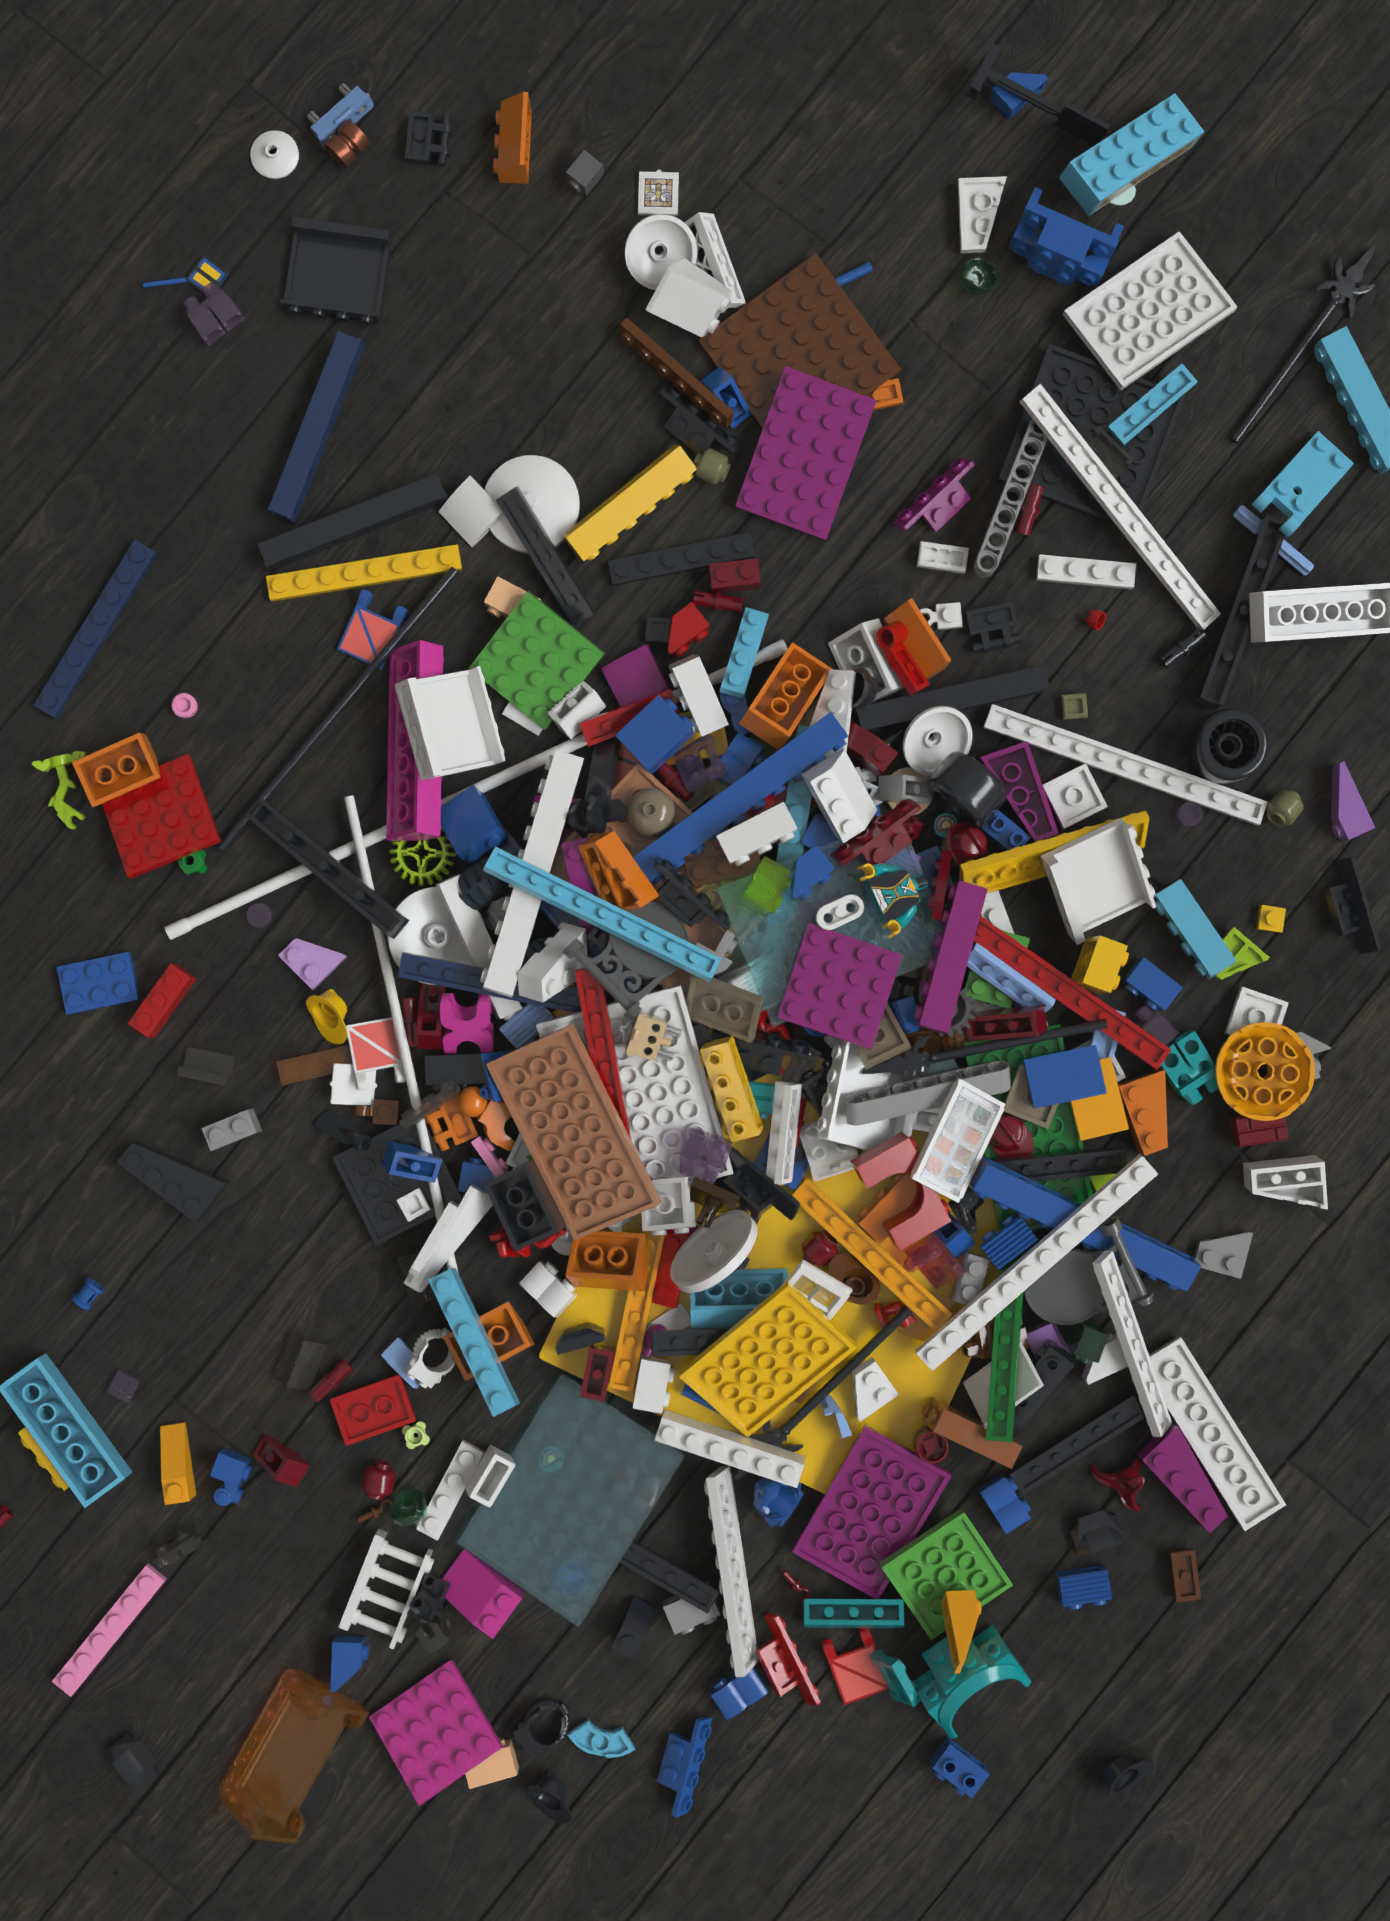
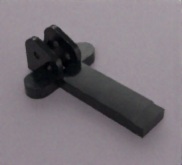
M616 736L595 744L585 800L577 799L574 805L569 807L565 822L582 838H588V834L604 833L607 823L620 821L628 813L627 806L620 799L611 800L621 741Z

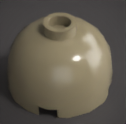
M656 788L642 789L630 799L627 807V819L632 829L648 838L660 837L668 832L674 824L676 817L675 804L671 797L664 791Z

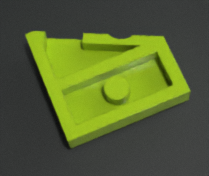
M1231 927L1222 940L1236 959V962L1215 977L1218 980H1222L1232 974L1267 961L1270 957L1235 927Z

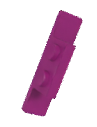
M964 457L955 460L950 465V469L933 481V485L926 492L919 494L909 508L899 513L898 518L893 522L895 527L905 531L922 516L930 529L937 532L971 499L958 480L975 463Z

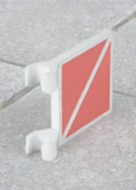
M392 1017L346 1026L358 1091L368 1088L365 1072L393 1067L396 1083H404L406 1081Z

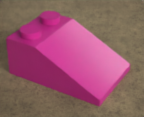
M466 1547L442 1578L451 1584L445 1598L474 1626L492 1639L519 1604L524 1594L522 1588Z

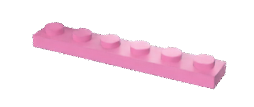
M148 1563L52 1682L71 1697L167 1578Z

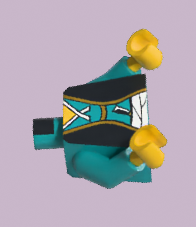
M882 863L861 865L857 867V870L862 869L865 875L860 878V881H864L883 923L882 929L888 927L891 931V935L888 938H892L909 924L917 912L916 904L920 902L917 892L927 888L928 882L923 873L910 878L906 869L900 870L895 865Z

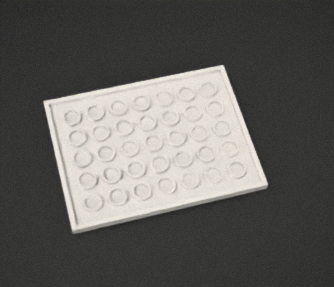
M681 984L650 992L639 1001V1006L642 1008L643 1013L666 1019L667 1025L682 1030L679 1038L664 1033L663 1037L671 1039V1044L669 1047L663 1045L659 1047L674 1053L672 1061L656 1057L655 1061L633 1054L628 1056L625 1049L626 1044L622 1041V1033L619 1032V1029L630 1018L624 1016L627 1011L617 1001L609 1003L608 1010L632 1143L650 1179L689 1177V1185H691L694 1177L708 1181L733 1174L717 1111L707 1082L706 1072L699 1059L700 1051ZM582 1011L536 1024L539 1037L542 1038L573 1023L590 1056ZM631 1022L629 1027L624 1029L627 1041L634 1022ZM654 1024L652 1027L657 1028L659 1025ZM649 1036L648 1039L652 1040L655 1036ZM647 1047V1048H645L644 1050H645V1051H650L651 1048H650V1047Z

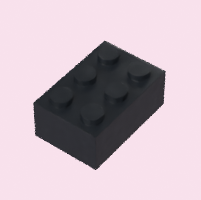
M534 1159L497 1175L483 1184L515 1252L560 1232L566 1226Z

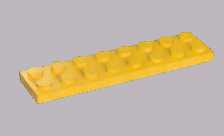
M1147 812L1131 813L1122 817L1128 825H1133L1137 833V837L1134 838L1135 842L1141 849L1144 848L1150 819ZM1107 820L1104 823L1091 827L1086 826L1074 832L1062 833L1056 837L1038 840L1035 843L1022 847L1017 846L1005 852L993 853L977 860H969L960 864L959 881L987 888V893L1046 877L1047 873L1041 855L1115 820Z

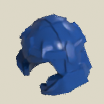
M768 1478L758 1480L754 1486L753 1503L770 1528L777 1525L782 1527L804 1495L801 1491V1483H798L797 1488Z

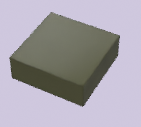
M1086 693L1060 696L1062 720L1088 718Z

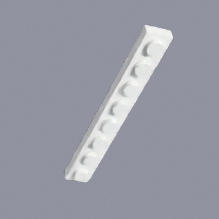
M1104 1251L1092 1263L1094 1272L1097 1275L1102 1295L1105 1298L1109 1315L1113 1321L1117 1338L1120 1341L1132 1381L1135 1384L1147 1424L1153 1437H1162L1173 1423L1113 1251Z

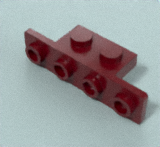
M910 798L900 801L894 809L878 817L876 822L864 831L857 834L847 843L838 846L836 851L830 855L831 858L841 866H844L859 854L862 855L866 864L885 863L912 843L902 823L921 810L920 805Z

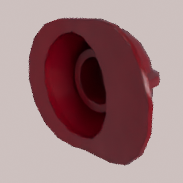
M957 823L948 830L946 845L948 850L952 851V856L959 869L960 864L969 860H977L989 856L987 839L980 829L971 827L967 823Z
M1003 1111L989 1143L1000 1158L1031 1155L1034 1149V1140L1021 1118ZM989 1114V1115L986 1117V1119H985V1122H984V1124H983L984 1127H985V1124H986V1122H987V1120H988L990 1114Z

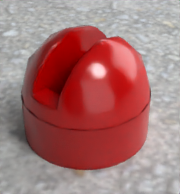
M1092 609L1088 611L1090 616L1089 618L1085 617V622L1088 627L1098 631L1104 625L1106 613Z

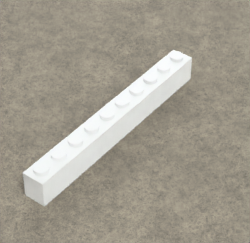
M556 749L554 756H548L545 770H549L547 779H541L537 793L542 794L540 802H534L530 816L535 817L533 825H527L523 840L528 841L525 850L520 849L518 858L548 873L551 870L584 760L582 757ZM509 884L513 891L511 897H505L502 911H506L504 921L498 920L494 933L499 935L497 944H491L487 958L492 960L489 969L484 967L480 982L484 983V990L512 998L518 979L517 973L522 966L541 899Z

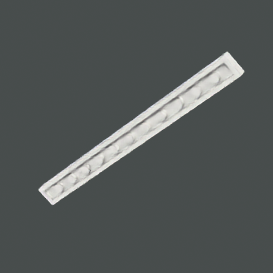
M1042 385L1036 386L1019 401L1196 627L1204 630L1221 613Z
M994 704L990 707L983 727L1021 742L1028 741L1029 745L1082 764L1086 763L1088 766L1257 826L1261 823L1268 803L1256 797Z
M1139 1154L915 1349L916 1354L933 1371L1156 1177L1158 1173Z

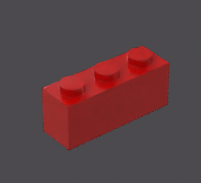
M170 963L128 1024L147 1038H155L197 977L180 965Z

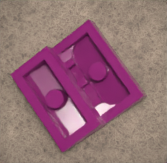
M644 645L601 668L620 707L669 688L648 645Z

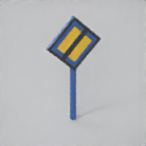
M203 255L187 277L146 282L142 284V287L147 288L189 282L209 298H212L229 273Z

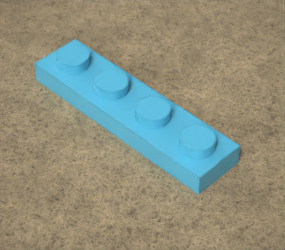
M1183 364L1179 365L1111 423L1107 430L1123 447L1195 386L1198 381Z
M745 608L720 688L721 693L741 699L744 698L769 614Z

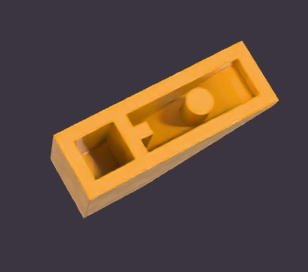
M186 1422L160 1426L161 1481L165 1505L188 1502L196 1496Z
M975 1590L946 1591L941 1601L954 1674H959L965 1663L975 1626L981 1614V1602L979 1599H976Z

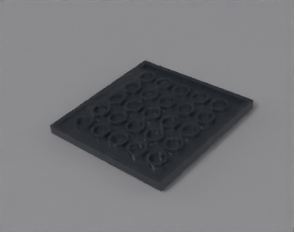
M1049 344L1032 390L1039 384L1042 385L1142 512L1185 394L1122 447L1109 433L1107 427L1157 384L1138 378L1120 390L1099 362ZM1025 408L997 480L1004 484L1026 428L1032 420V417ZM1037 424L1033 425L1035 432L1043 433ZM1047 438L1030 482L1045 487L1041 498L1116 525ZM1024 448L1025 453L1027 455H1036L1035 450L1033 448ZM1018 469L1015 471L1017 477L1027 478L1024 470Z

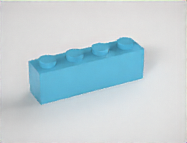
M1181 879L1156 894V897H1154L1156 901L1155 909L1161 916L1163 914L1169 921L1167 923L1168 928L1174 936L1179 935L1183 941L1181 943L1183 950L1188 956L1192 955L1197 962L1195 967L1202 977L1206 975L1208 979H1211L1236 962V959Z

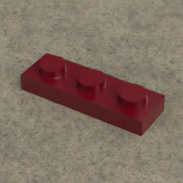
M943 850L941 860L936 859L934 874H938V877L933 876L931 891H935V894L930 893L928 908L932 909L931 919H942L952 851Z

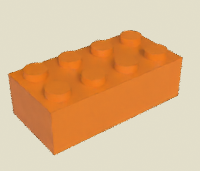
M792 642L739 724L774 748L780 750L823 686L829 670L833 669Z

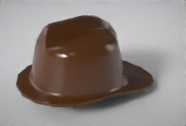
M841 1253L831 1259L828 1265V1274L852 1288V1292L846 1301L867 1305L873 1303L880 1294L878 1278L856 1257L851 1254Z

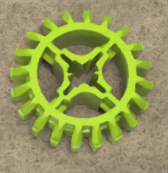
M441 827L440 837H437L442 850L431 849L429 840L418 841V844L412 848H405L408 841L391 842L398 846V848L390 849L391 854H397V857L392 858L390 861L393 864L399 863L394 869L395 872L398 873L404 870L401 875L402 879L405 880L411 875L409 879L410 884H414L418 878L419 886H424L425 879H427L429 885H433L432 877L434 876L438 881H442L443 879L439 874L441 871L449 875L450 872L445 869L446 864L451 867L454 866V863L449 861L448 858L456 857V853L449 852V849H452L453 846L451 843H446L449 840L447 835L442 836L445 832ZM424 847L425 850L435 854H428L427 857L425 856V859H422L421 856L412 852H418V850ZM404 856L416 858L418 873L412 871L407 866ZM441 858L436 868L426 872L431 859Z

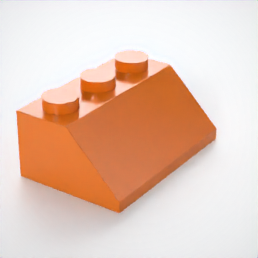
M521 92L502 100L501 109L496 110V126H500L499 134H495V150H498V158H494L493 169L494 173L498 174L499 183L528 184L532 118L528 92Z
M912 598L884 618V626L895 621L902 622L906 626L908 636L903 644L927 680L946 669L951 662V658Z
M140 732L72 762L93 808L161 778L157 757L147 735Z
M596 1231L575 1241L573 1239L566 1271L567 1279L574 1287L645 1291L649 1268L646 1235L641 1233Z
M509 1301L479 1317L500 1362L535 1345L524 1322ZM453 1331L443 1336L465 1381L474 1378Z

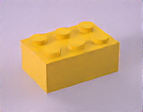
M1100 935L1086 938L1071 979L1092 993H1111L1112 989L1116 990L1119 984L1120 976H1118L1120 967H1124L1127 962L1129 953L1126 950L1128 946Z

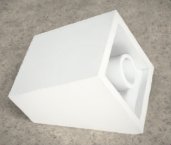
M683 258L667 268L645 310L703 337L708 332L712 334L720 322L717 318L721 312L724 313L731 302L729 296L732 290Z

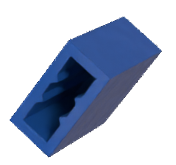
M660 695L653 699L616 734V737L651 774L695 735L691 730L694 725L685 715L680 718L674 712L677 709L676 705L668 697L663 700Z
M474 784L441 807V826L457 855L467 864L478 860L481 855L491 848L498 846L501 841L508 837L486 796Z

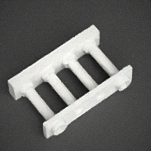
M378 1529L338 1628L348 1631L351 1624L356 1625V1623H359L393 1637L389 1648L394 1649L397 1642L402 1643L407 1629L403 1626L410 1609L409 1604L417 1593L424 1572L429 1574L434 1563V1559L430 1558L433 1550L428 1549L425 1557L422 1558L388 1544L389 1541L385 1540L388 1532ZM387 1554L420 1567L416 1580L413 1581L380 1568V1564L376 1563L378 1555L383 1556ZM378 1577L410 1590L411 1593L407 1603L404 1604L371 1591L370 1587L367 1586L369 1578L374 1579ZM368 1600L401 1613L402 1616L398 1626L394 1627L362 1614L361 1610L358 1609L360 1601L365 1602Z

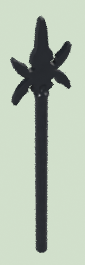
M1375 246L1370 247L1355 265L1349 267L1344 272V277L1341 276L1343 271L1341 256L1336 258L1333 268L1335 280L1325 281L1314 289V291L1328 290L1331 287L1334 288V292H1330V299L1231 437L1233 443H1240L1339 304L1345 303L1344 299L1347 298L1348 319H1351L1356 308L1354 295L1364 294L1375 287V284L1355 287V283H1360L1363 277V270L1371 259L1376 248Z
M1100 1019L1046 1030L1039 1036L1007 1038L936 1053L931 1052L929 1054L924 1051L923 1054H919L918 1049L923 1048L925 1042L930 1037V1034H927L917 1040L912 1051H904V1058H901L899 1055L887 1063L865 1069L862 1073L892 1072L903 1074L905 1070H908L909 1075L904 1076L902 1082L913 1080L915 1073L921 1078L931 1076L928 1072H922V1067L925 1066L928 1069L931 1063L936 1064L941 1061L1108 1028L1106 1019Z
M906 1305L784 1425H781L780 1428L775 1427L774 1432L770 1433L771 1422L769 1420L763 1425V1435L752 1434L749 1438L791 1452L803 1448V1444L788 1443L786 1446H783L782 1442H787V1435L852 1370L859 1366L897 1329L913 1311ZM739 1469L734 1479L738 1480L748 1472Z

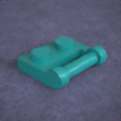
M881 1649L874 1651L870 1655L872 1663L878 1667L889 1687L891 1698L915 1707L921 1700L916 1693V1685L908 1678L905 1672L906 1667L903 1662L898 1658L886 1656Z

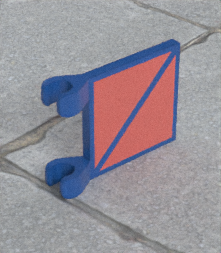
M363 589L337 649L370 664L399 630L408 615V610L402 606H397L392 621L369 611L367 607L373 598V594ZM385 662L379 667V669L382 670Z

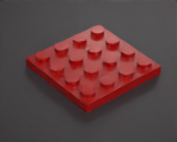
M189 754L160 765L161 778L102 804L126 875L130 879L221 842L195 766Z

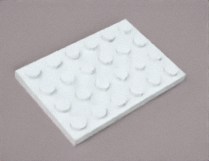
M1178 232L1064 310L1063 316L1118 388L1122 390L1232 314L1237 309V305L1183 235Z

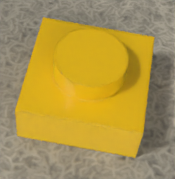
M1259 905L1256 929L1283 933L1286 908Z

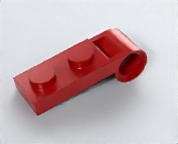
M895 621L880 628L876 633V640L883 650L890 667L896 672L903 687L911 696L925 689L930 684L903 644L908 636L906 626L902 622Z

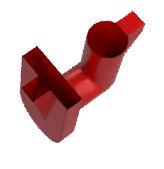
M503 1226L488 1235L490 1241L497 1240L495 1244L498 1255L501 1258L519 1257V1253L515 1252L509 1243L507 1244L505 1237L508 1235Z
M895 1301L885 1306L880 1302L874 1304V1311L880 1322L881 1329L890 1321V1315H897L904 1308L901 1302ZM911 1314L900 1326L901 1328L907 1327L917 1320Z

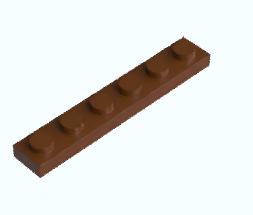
M628 318L620 323V338L626 346L633 347L643 361H649L656 368L660 376L667 377L680 393H685L690 397L692 403L697 408L707 412L715 424H720L726 429L732 423L734 411Z

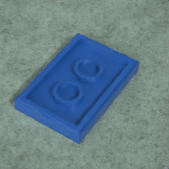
M1096 1045L1022 1060L1033 1109L1107 1094Z

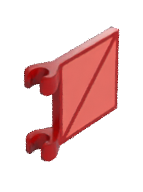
M859 1628L864 1643L863 1646L836 1655L831 1639L822 1641L824 1652L844 1705L889 1689L880 1670L870 1659V1655L876 1651V1647L869 1628Z

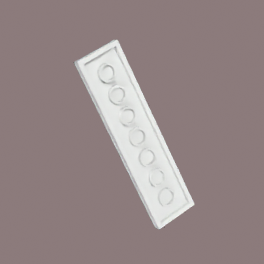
M1178 1336L1149 1354L1169 1413L1179 1426L1241 1528L1246 1531L1286 1506V1503L1182 1338Z
M728 1465L721 1466L706 1478L704 1489L706 1495L709 1496L710 1502L708 1516L713 1522L712 1542L716 1545L717 1549L715 1563L717 1569L720 1570L721 1576L719 1590L724 1596L723 1616L727 1619V1642L731 1644L732 1650L730 1664L732 1669L735 1670V1677H745L759 1659L755 1653V1650L758 1648L731 1468Z

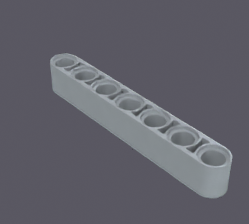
M1033 419L1026 428L974 562L975 573L983 578L991 576L999 565L1047 441V436L1044 433H1037L1033 429V425H1036ZM1024 448H1033L1035 450L1036 455H1027L1025 453ZM1018 469L1024 470L1027 478L1017 477L1015 471ZM1007 493H1016L1018 496V500H1009L1007 498ZM998 515H1006L1009 518V523L1002 524L998 520ZM997 537L1001 545L998 547L992 546L989 538ZM983 559L989 560L992 568L988 570L982 568L980 561Z
M993 1061L849 1094L844 1097L847 1123L853 1126L864 1125L942 1107L957 1078L988 1095L1007 1092L1011 1089L1009 1063ZM959 1095L956 1103L969 1100Z

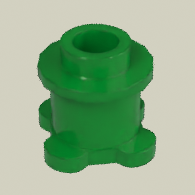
M200 850L178 859L180 868L188 875L193 872L205 873L207 870L204 859L206 852ZM191 857L194 858V862L192 865L189 864V859Z

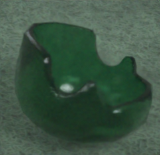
M974 258L968 260L960 274L963 287L968 293L977 296L989 293L999 281V277H996L995 274L996 267L990 265L984 259Z
M410 1488L395 1494L394 1504L389 1506L391 1519L395 1524L402 1527L417 1525L427 1513V1503L422 1491Z

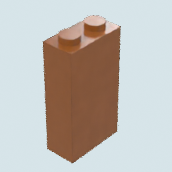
M933 1397L930 1403L927 1402L922 1410V1420L933 1432L1012 1469L1023 1447L1015 1439H1013L1012 1443L987 1441V1425H984L981 1420Z

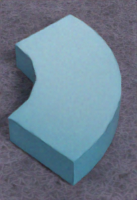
M587 1719L571 1729L567 1734L570 1740L581 1750L589 1754L606 1756L605 1758L624 1756L635 1750V1746L623 1727L614 1730H603Z

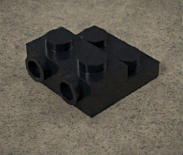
M832 1057L824 1060L821 1063L823 1067L817 1071L810 1069L801 1074L802 1080L797 1082L802 1084L801 1090L809 1104H812L819 1118L822 1116V1098L827 1091V1074L832 1066Z

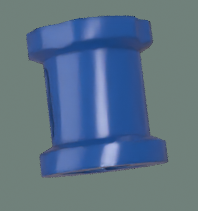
M87 1278L85 1280L86 1284L81 1290L71 1297L79 1307L87 1311L90 1310V1304L95 1298L105 1291L92 1278Z

